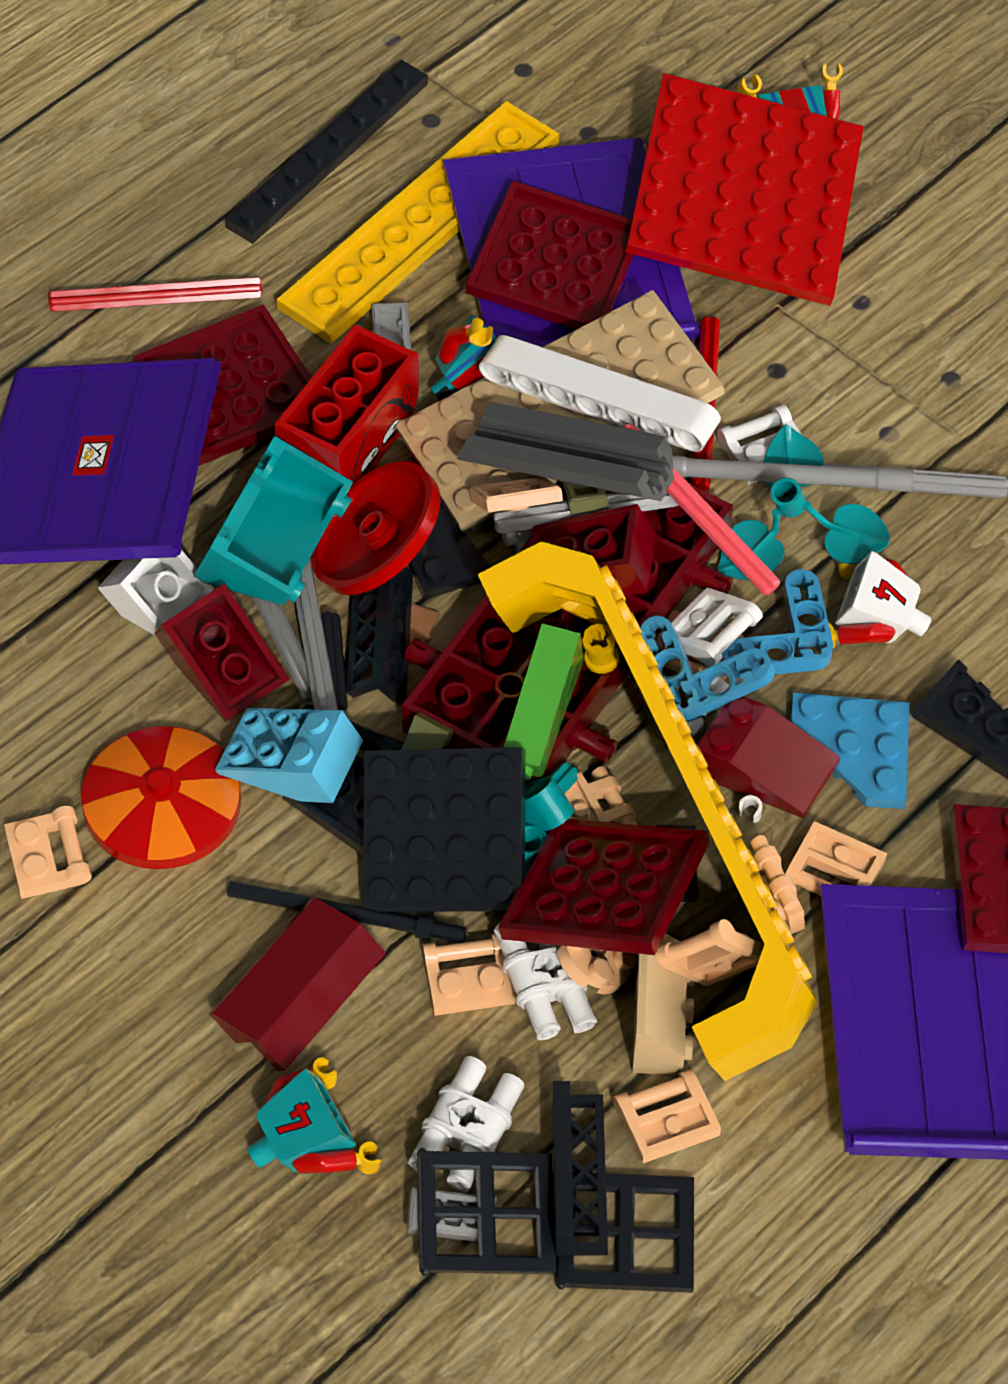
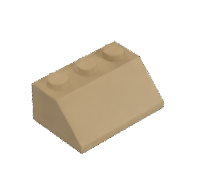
M665 933L660 945L667 942H674L676 944L680 941ZM637 954L632 1073L678 1075L680 1072H683L684 1060H692L693 1035H685L686 1023H693L694 998H686L687 987H694V981L663 968L658 963L656 954Z

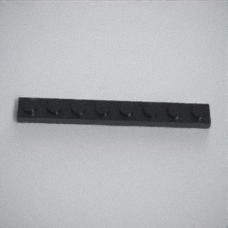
M400 60L225 218L226 228L248 242L255 243L428 85V75L407 62Z

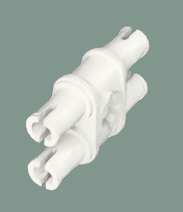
M500 924L495 927L496 929H494V934L505 958L502 969L505 974L509 975L517 995L515 1001L521 1009L526 1010L537 1040L550 1039L561 1030L550 1004L553 1001L562 1002L574 1033H582L593 1028L595 1023H597V1019L593 1014L585 993L587 986L583 988L576 984L562 968L556 951L561 946L538 943L540 950H528L526 942L503 940L498 929Z
M466 1056L451 1084L445 1085L439 1091V1100L430 1116L423 1120L421 1124L423 1135L409 1159V1166L417 1171V1152L420 1148H425L426 1151H443L444 1147L449 1145L461 1152H495V1148L504 1131L509 1129L512 1124L510 1113L524 1088V1082L515 1075L504 1073L489 1101L479 1100L473 1097V1094L486 1072V1065L475 1057ZM467 1121H472V1122H469L466 1127L461 1126V1125H465V1124L467 1123ZM451 1170L447 1177V1183L457 1191L468 1193L476 1178V1170Z

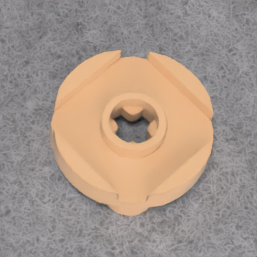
M561 946L556 950L562 968L576 984L583 988L590 984L595 988H599L596 993L602 995L611 994L618 990L630 978L632 969L637 965L635 953ZM590 951H593L597 956L594 957Z

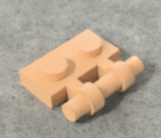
M604 766L598 767L592 772L595 781L589 784L582 772H579L577 774V781L565 793V796L575 808V812L569 819L638 825L635 821L637 815L631 804H626L620 794L621 786L616 777L610 776ZM597 800H606L610 809L603 812Z
M764 835L755 837L751 841L755 851L754 859L759 867V871L755 872V874H760L777 904L772 910H778L791 934L805 929L804 910L797 898L796 887L791 877L785 875L781 866V858L775 846H770Z

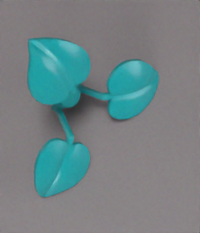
M785 424L772 440L763 463L824 466V459L819 448L811 440L799 434L788 424ZM782 478L776 482H766L771 489V498L776 506L772 510L773 524L770 531L763 522L757 520L742 521L732 528L772 572L778 568L785 555L783 544L774 538L779 532L781 516L793 518L800 515L803 511L811 514L825 528L830 529L825 536V548L834 560L842 564H858L871 551L878 554L887 548L891 541L889 531L883 520L874 511L859 504L842 505L836 510L833 523L828 521L812 507L810 502L806 501L800 486L805 487L811 484H799L792 478ZM721 551V558L717 567L718 571L733 579L749 580Z

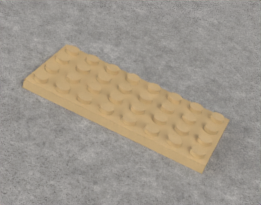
M654 290L542 347L705 403H709L725 394L721 381ZM484 377L398 422L396 428L418 465L424 468L437 482L441 501L461 532L494 516L495 513H488L471 501L470 488L472 486L536 477L534 475L457 459L460 449L469 435H475L477 428L480 426L481 417L491 402L616 427L620 426L497 385ZM548 479L553 483L559 482L558 480Z

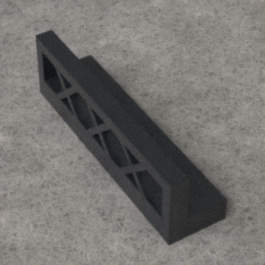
M407 567L403 568L397 575L379 587L352 596L346 693L352 698L377 689L392 702L406 698L408 661L404 657L410 641L413 572ZM375 600L377 602L376 609L367 620H364V613ZM374 632L373 642L363 652L362 644ZM370 663L373 664L372 677L360 681V675Z
M553 1081L556 1256L608 1255L603 1094L570 1095V1081ZM571 1108H595V1119L582 1129L571 1119ZM594 1130H596V1140L590 1136ZM571 1131H572L575 1135H577L572 1141H571ZM583 1141L596 1152V1158L585 1168L572 1158V1151ZM596 1168H597V1179H596L594 1176L591 1175V1173H592ZM572 1170H574L578 1174L573 1179ZM583 1180L597 1191V1197L586 1207L573 1197V1190ZM597 1207H598V1218L592 1214V1212H593ZM573 1209L579 1213L574 1219ZM586 1219L598 1230L599 1242H574V1229Z

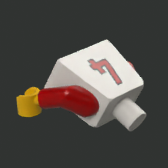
M871 551L858 564H838L839 576L845 580H850L835 622V624L839 625V629L834 630V627L829 623L833 648L836 641H839L841 645L892 643L906 629L920 637L926 632L932 618L915 608L921 589L919 584L909 578L898 561L882 558L877 553Z

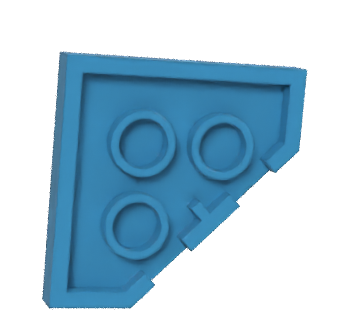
M793 693L791 722L840 756V762L832 775L838 780L842 778L855 791L854 796L865 806L905 810L910 703Z

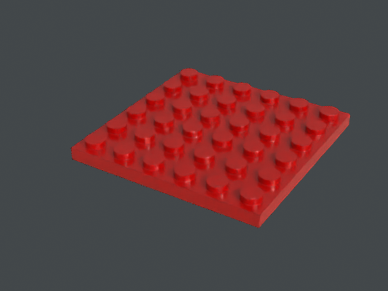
M663 73L625 252L830 306L836 290L864 126Z

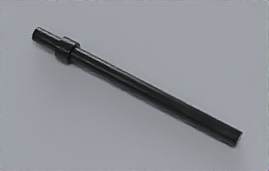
M230 881L227 891L228 897L299 911L313 898L311 896L236 881ZM317 898L359 923L414 933L415 938L432 941L433 937L463 943L466 939L467 927L438 922L434 916L419 914L418 917L392 912H379L362 906Z

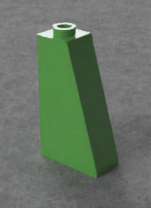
M546 624L541 625L504 748L523 747L526 749L525 779H531L532 776L543 777L584 661L580 633Z

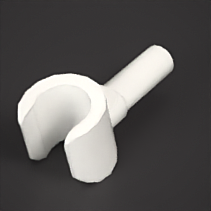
M747 795L739 802L738 815L741 817L745 808L752 807L756 809L753 817V823H756L762 816V802L756 796Z

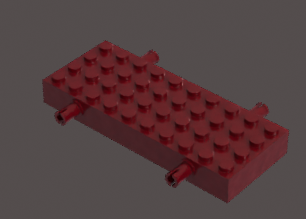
M691 485L726 524L731 527L733 505ZM605 490L606 494L617 493ZM563 493V494H562V499H563V501H566L565 496H564V493ZM679 505L643 511L656 532L648 592L625 596V602L640 627L644 621L653 616H663L668 619L672 610L676 608L689 588H692L694 585L703 590L708 587L726 594L729 593L733 584V578L727 577L706 566L719 547ZM531 536L518 553L530 547ZM486 594L443 652L422 642L418 638H414L412 644H409L405 652V660L428 670V672L402 705V732L408 734L414 716L418 713H423L454 730L447 749L504 748L541 625L546 624L580 633L582 641L584 631L594 624L560 609L512 633L493 608ZM657 629L656 631H654V632H655V636H656V634L659 632L660 629ZM616 643V647L619 651V663L611 672L605 674L592 672L587 668L585 660L583 661L542 778L548 777L577 748L600 759L605 764L610 761L608 756L613 757L618 741L596 732L590 726L631 671L618 643ZM582 644L583 655H585V651H586V650L584 649L583 644ZM532 776L531 779H525V782L532 781V780H536V779H540V778H539V777H536V776Z

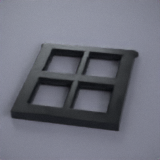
M425 1148L418 1150L419 1272L423 1276L429 1273L554 1275L556 1273L552 1154L426 1151ZM435 1169L476 1170L477 1206L436 1205ZM494 1171L534 1172L535 1207H496ZM436 1218H477L478 1255L437 1254ZM495 1219L536 1220L537 1256L496 1255Z
M572 1172V1179L578 1175L576 1172ZM591 1173L597 1179V1173ZM606 1174V1192L617 1193V1225H607L608 1237L616 1238V1271L574 1269V1256H556L555 1285L559 1290L564 1288L693 1293L694 1177ZM583 1180L573 1190V1197L576 1198V1191H597ZM635 1193L676 1195V1227L634 1226ZM573 1209V1219L575 1218V1209ZM579 1224L574 1229V1236L599 1237L598 1230L591 1224ZM634 1238L676 1240V1273L634 1271Z

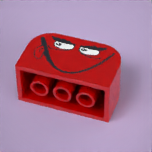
M355 324L275 423L276 437L353 481L354 484L375 468L399 437L396 428L398 422L408 418L413 413L419 392L418 353Z

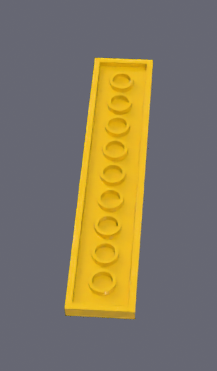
M506 101L277 298V309L331 345L372 309V304H377L460 231L443 160L551 148L559 144V133Z

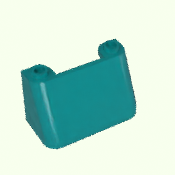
M274 436L197 568L194 577L216 587L225 584L230 591L282 606L285 605L287 600L295 603L306 584L300 580L302 572L334 515L342 518L352 501V498L347 496V493L353 481Z

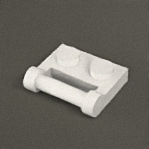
M783 404L773 408L770 414L733 428L729 425L717 430V436L722 448L731 461L763 463L767 450L777 433L740 446L738 441L776 426L780 430L785 424L791 426L799 434L801 432L793 422L789 409ZM744 480L745 483L747 484V486L750 485V484H753V483H755V482H758V481H748V480Z
M707 587L671 624L677 630L686 654L698 658L704 665L711 667L719 663L722 659V653L749 626H755L762 619L763 615L759 607L754 603ZM732 616H736L711 643L707 642ZM661 633V634H660V638H661V640H662L663 646H664V647H667V646L664 644V641H663V638H662V633Z

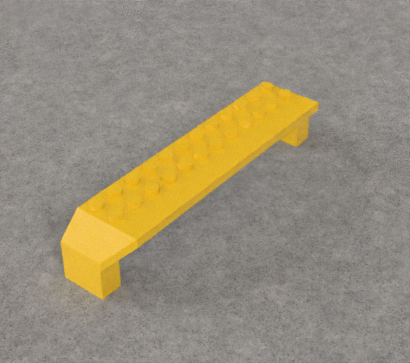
M539 542L479 573V579L493 608L512 633L560 609L593 624L609 625L764 942V947L745 1000L692 1026V1029L708 1063L724 1081L791 1049L818 1003L807 981L812 978V975L795 945L790 946V943L794 942V938L784 919L781 918L777 909L772 910L777 904L760 874H755V872L759 871V867L749 848L747 849L743 839L740 837L742 833L733 815L730 814L726 807L724 796L707 769L708 764L700 748L690 734V727L682 712L679 711L674 701L675 697L667 681L659 671L656 658L649 645L646 644L641 634L642 630L632 611L627 606L626 598L607 565L600 568L592 555Z

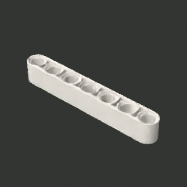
M499 336L479 364L481 374L497 385L620 427H624L626 424L634 425L639 431L665 436L669 444L689 451H701L721 420L718 411L703 401L510 336Z

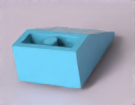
M246 708L215 770L219 775L300 802L333 803L363 739L342 710Z

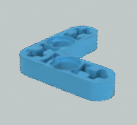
M798 569L789 573L785 579L784 600L792 633L737 638L722 653L721 662L748 649L758 648L767 652L770 649L777 648L783 650L787 657L783 660L771 659L775 665V674L816 671L828 666L832 657L833 641L817 576L811 571ZM797 585H803L804 590H807L806 600L801 601L800 589L796 587ZM802 614H812L817 617L818 622L814 625H805L798 620V617ZM816 647V650L821 652V654H814L812 649L809 648ZM795 648H798L797 655L799 657H794ZM755 661L751 664L753 675L760 673L759 666L761 665L758 661ZM737 669L734 670V671H733L734 675H735L737 678H741V677L739 676V675H740L739 671H738Z
M653 616L644 621L640 627L646 644L649 645L659 665L657 667L661 674L664 664L669 660L676 659L681 662V668L676 675L671 677L663 676V678L667 681L675 697L674 701L686 721L695 719L766 686L775 675L773 661L765 651L758 648L745 650L694 674L678 632L668 619L663 616ZM661 628L663 631L662 638L668 649L662 650L654 640L656 637L654 631ZM755 661H758L761 665L759 666L760 673L757 675H753L751 672V664ZM736 669L739 671V676L743 680V682L740 684L739 680L733 673V671ZM719 676L729 677V687L724 692L719 694L711 692L710 686L715 678ZM681 686L683 691L689 696V706L686 708H682L679 705L681 698L675 687Z

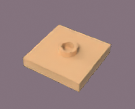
M539 476L477 485L470 488L471 501L488 513L502 510L519 511L527 509L529 506L563 501L561 487Z

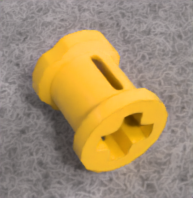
M594 624L589 626L584 631L582 639L583 647L586 650L584 655L585 664L592 672L598 674L611 672L619 663V651L616 647L617 641L609 625Z

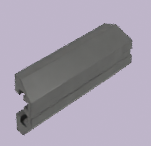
M495 402L489 404L481 417V423L475 435H469L457 457L460 461L656 501H662L666 494V489L670 487L674 480L672 448L665 436Z

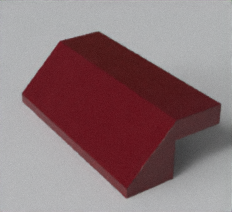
M313 897L213 1008L209 1015L235 1043L251 1042L277 1071H286L383 958L386 952L360 923Z

